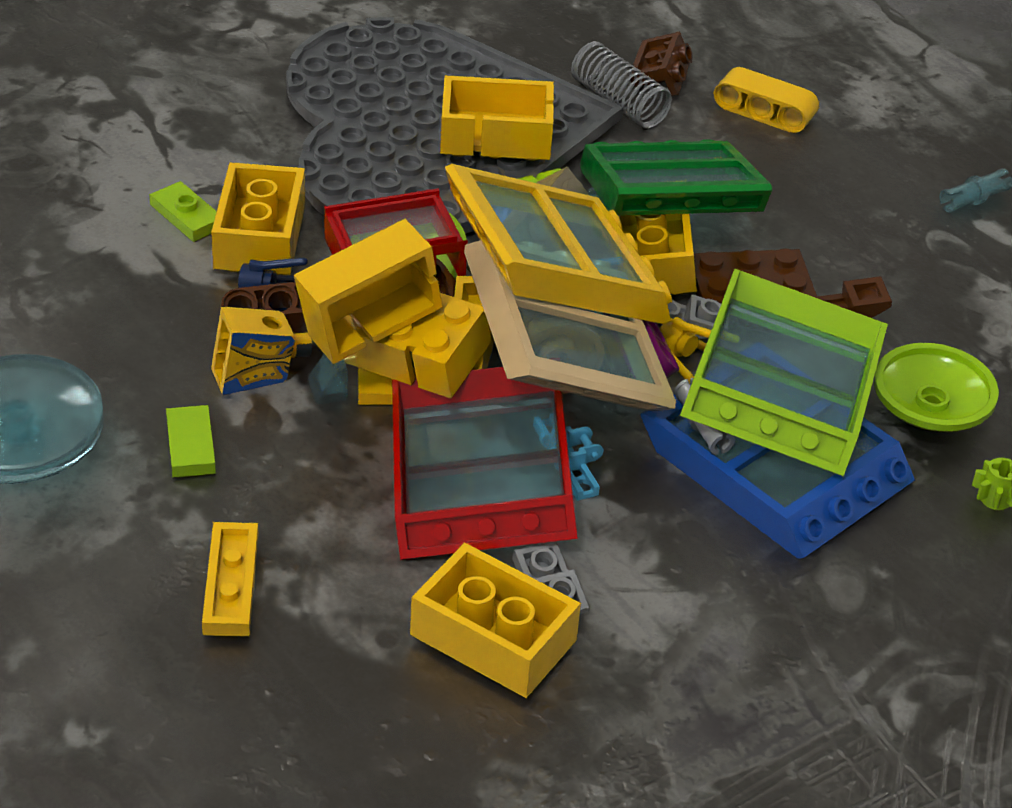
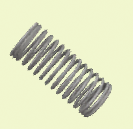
M597 41L587 43L575 55L571 67L572 77L596 95L613 103L616 102L620 106L622 105L623 113L642 128L649 129L656 126L668 114L672 102L671 92L644 72L635 68L628 61H625L618 54L609 50L602 43ZM594 46H599V48L593 50L583 62L579 78L578 66L582 57L590 48ZM602 50V52L599 53L591 61L586 72V77L583 78V70L586 65V62L596 51ZM602 55V58L594 68L593 73H591L588 76L591 66L596 61V59ZM614 62L613 66L608 70L610 63ZM619 65L618 70H617V71L613 74V76L610 78V76L612 75V73H613L615 67ZM624 69L623 74L615 82L614 87L611 90H609L610 86L617 79L620 71ZM629 73L628 78L620 86L619 91L614 94L615 89L622 83L625 75ZM605 74L603 81L599 83V79ZM634 76V81L630 83L624 95L619 98L621 92L626 88L630 79ZM610 78L609 83L604 87V83ZM639 80V85L635 87L629 99L625 101L626 96L630 93L635 83ZM645 84L644 89L636 97L635 102L630 105L631 100L638 93L640 87ZM650 88L649 92L644 95L645 91ZM661 91L660 99L656 107L651 111V113L641 118V115L648 111V109L653 105L657 97V93ZM665 92L666 100L661 111L650 121L641 122L642 120H645L648 117H650L658 109L659 105L662 102L663 94ZM654 95L651 103L642 111L645 103Z

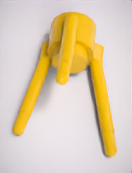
M679 317L671 318L670 322L662 324L660 330L679 366L678 372L684 379H688L690 384V379L694 378V376L677 357H688L696 348L704 352L707 343L699 340L696 335L709 338L711 329L687 323ZM721 333L719 342L736 346L739 340L736 337Z

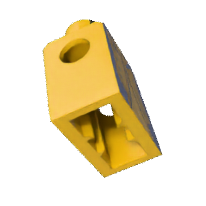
M221 307L211 370L222 395L284 382L288 377L291 358L311 356L312 340L307 332L293 333L284 313L280 311Z

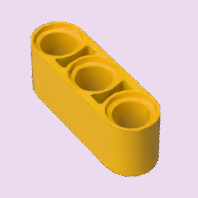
M743 67L731 69L715 87L713 92L714 99L721 108L791 133L802 131L819 109V100L810 90Z

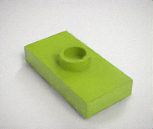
M179 181L149 194L150 205L191 241L195 242L211 234L217 211L183 182Z

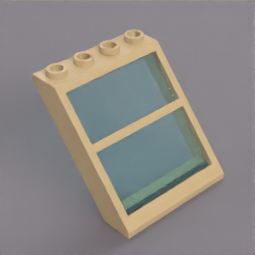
M477 241L465 245L464 254L507 379L646 411L675 409L676 399L643 320L515 296L482 242ZM517 246L525 259L582 270L579 264L575 263L573 256L565 254L548 256L541 254V248L536 246ZM593 263L600 274L625 279L623 275L609 272V266Z

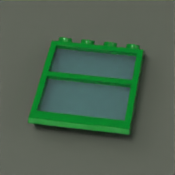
M706 139L696 142H679L676 140L652 143L641 141L630 143L596 142L594 144H585L580 162L581 172L608 210L613 209L618 216L764 212L772 192L771 183L728 141Z

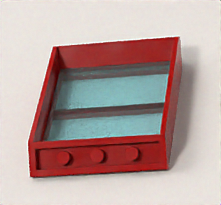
M503 367L471 370L452 398L418 388L416 377L412 385L392 380L394 504L400 560L453 554L464 542L478 550L578 539L562 391L507 379Z

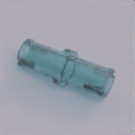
M1004 168L982 177L974 175L967 178L961 185L942 190L939 196L940 203L944 204L951 201V204L943 207L949 213L971 203L979 205L986 202L987 198L992 195L1010 190L1012 188V177L1009 176L1001 180L1000 177L1009 173Z

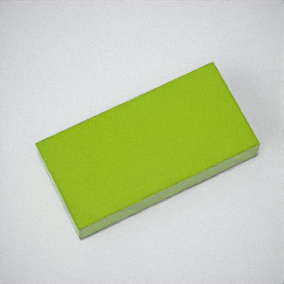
M208 405L166 408L172 478L216 474Z

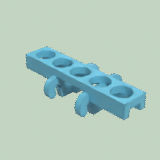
M550 415V420L541 422L539 418L534 419L533 429L540 439L539 442L542 448L546 449L547 452L558 451L555 449L557 448L554 415ZM566 426L573 495L577 501L598 496L600 486L586 463L598 460L603 455L604 449L600 444H593L590 440L593 435L590 427L572 429L570 426ZM547 428L553 429L551 435L547 432ZM581 444L584 445V447H580L578 451H574V449L572 448L573 446ZM554 465L555 470L560 473L559 465ZM578 470L582 475L575 477L572 471ZM580 484H587L591 489L583 491Z

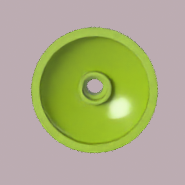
M912 343L897 347L881 358L874 375V388L883 405L902 421L929 431L955 432L975 427L992 415L999 396L995 377L981 361L962 350L943 344Z

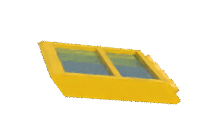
M456 164L444 167L454 199L515 296L660 324L671 321L668 304L672 303V297L666 283L663 280L657 282L649 259L646 256L640 257L638 255V248L633 236L629 232L626 234L622 232V225L616 212L613 209L608 211L598 197Z

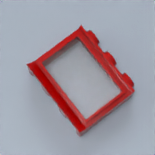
M439 188L324 206L325 240L332 255L406 219L432 246L435 268L436 255L447 254L457 275L466 276L467 260L464 250L468 240L463 241L440 197Z

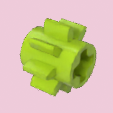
M999 457L991 461L985 460L982 470L976 469L972 486L979 489L976 498L981 500L988 508L1004 510L1012 507L1011 459Z

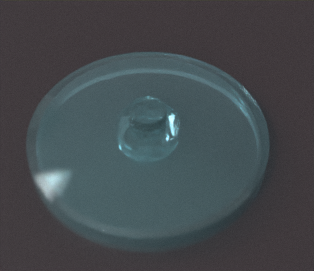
M33 354L0 356V484H20L38 481L59 474L77 464L93 449L103 430V402L100 391L94 381L76 366L53 357Z

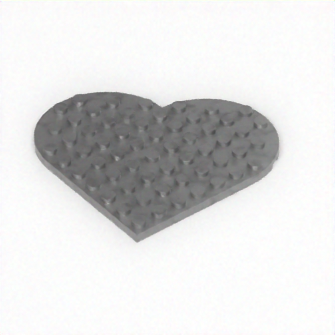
M394 17L366 18V24L349 27L344 22L328 27L310 36L296 48L290 57L289 68L286 70L288 98L295 110L314 127L303 142V151L299 158V168H305V196L311 205L322 215H324V206L439 188L440 197L447 211L458 220L466 234L474 230L453 197L445 166L456 164L516 179L529 175L536 178L537 174L562 167L581 152L585 144H591L619 122L623 115V107L452 29L416 19L413 25L394 23ZM445 75L554 82L553 135L550 160L539 159L530 161L523 158L505 157L494 159L481 156V152L473 151V156L465 155L458 157L451 154H440Z

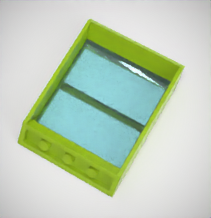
M734 269L680 416L844 476L859 436L888 324Z

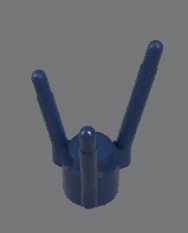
M306 258L270 261L250 260L249 264L244 263L240 269L238 288L295 282L294 276L278 275L275 270L270 269L304 266L308 263V260ZM279 308L276 311H285L288 308Z

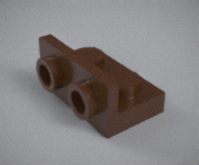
M680 31L642 40L633 66L644 72L651 79H654L657 83L665 80L671 96L679 95L682 84L686 80V73L693 59L692 51L689 44L684 43ZM634 76L630 79L631 83L634 81ZM639 80L635 83L634 87L639 85Z

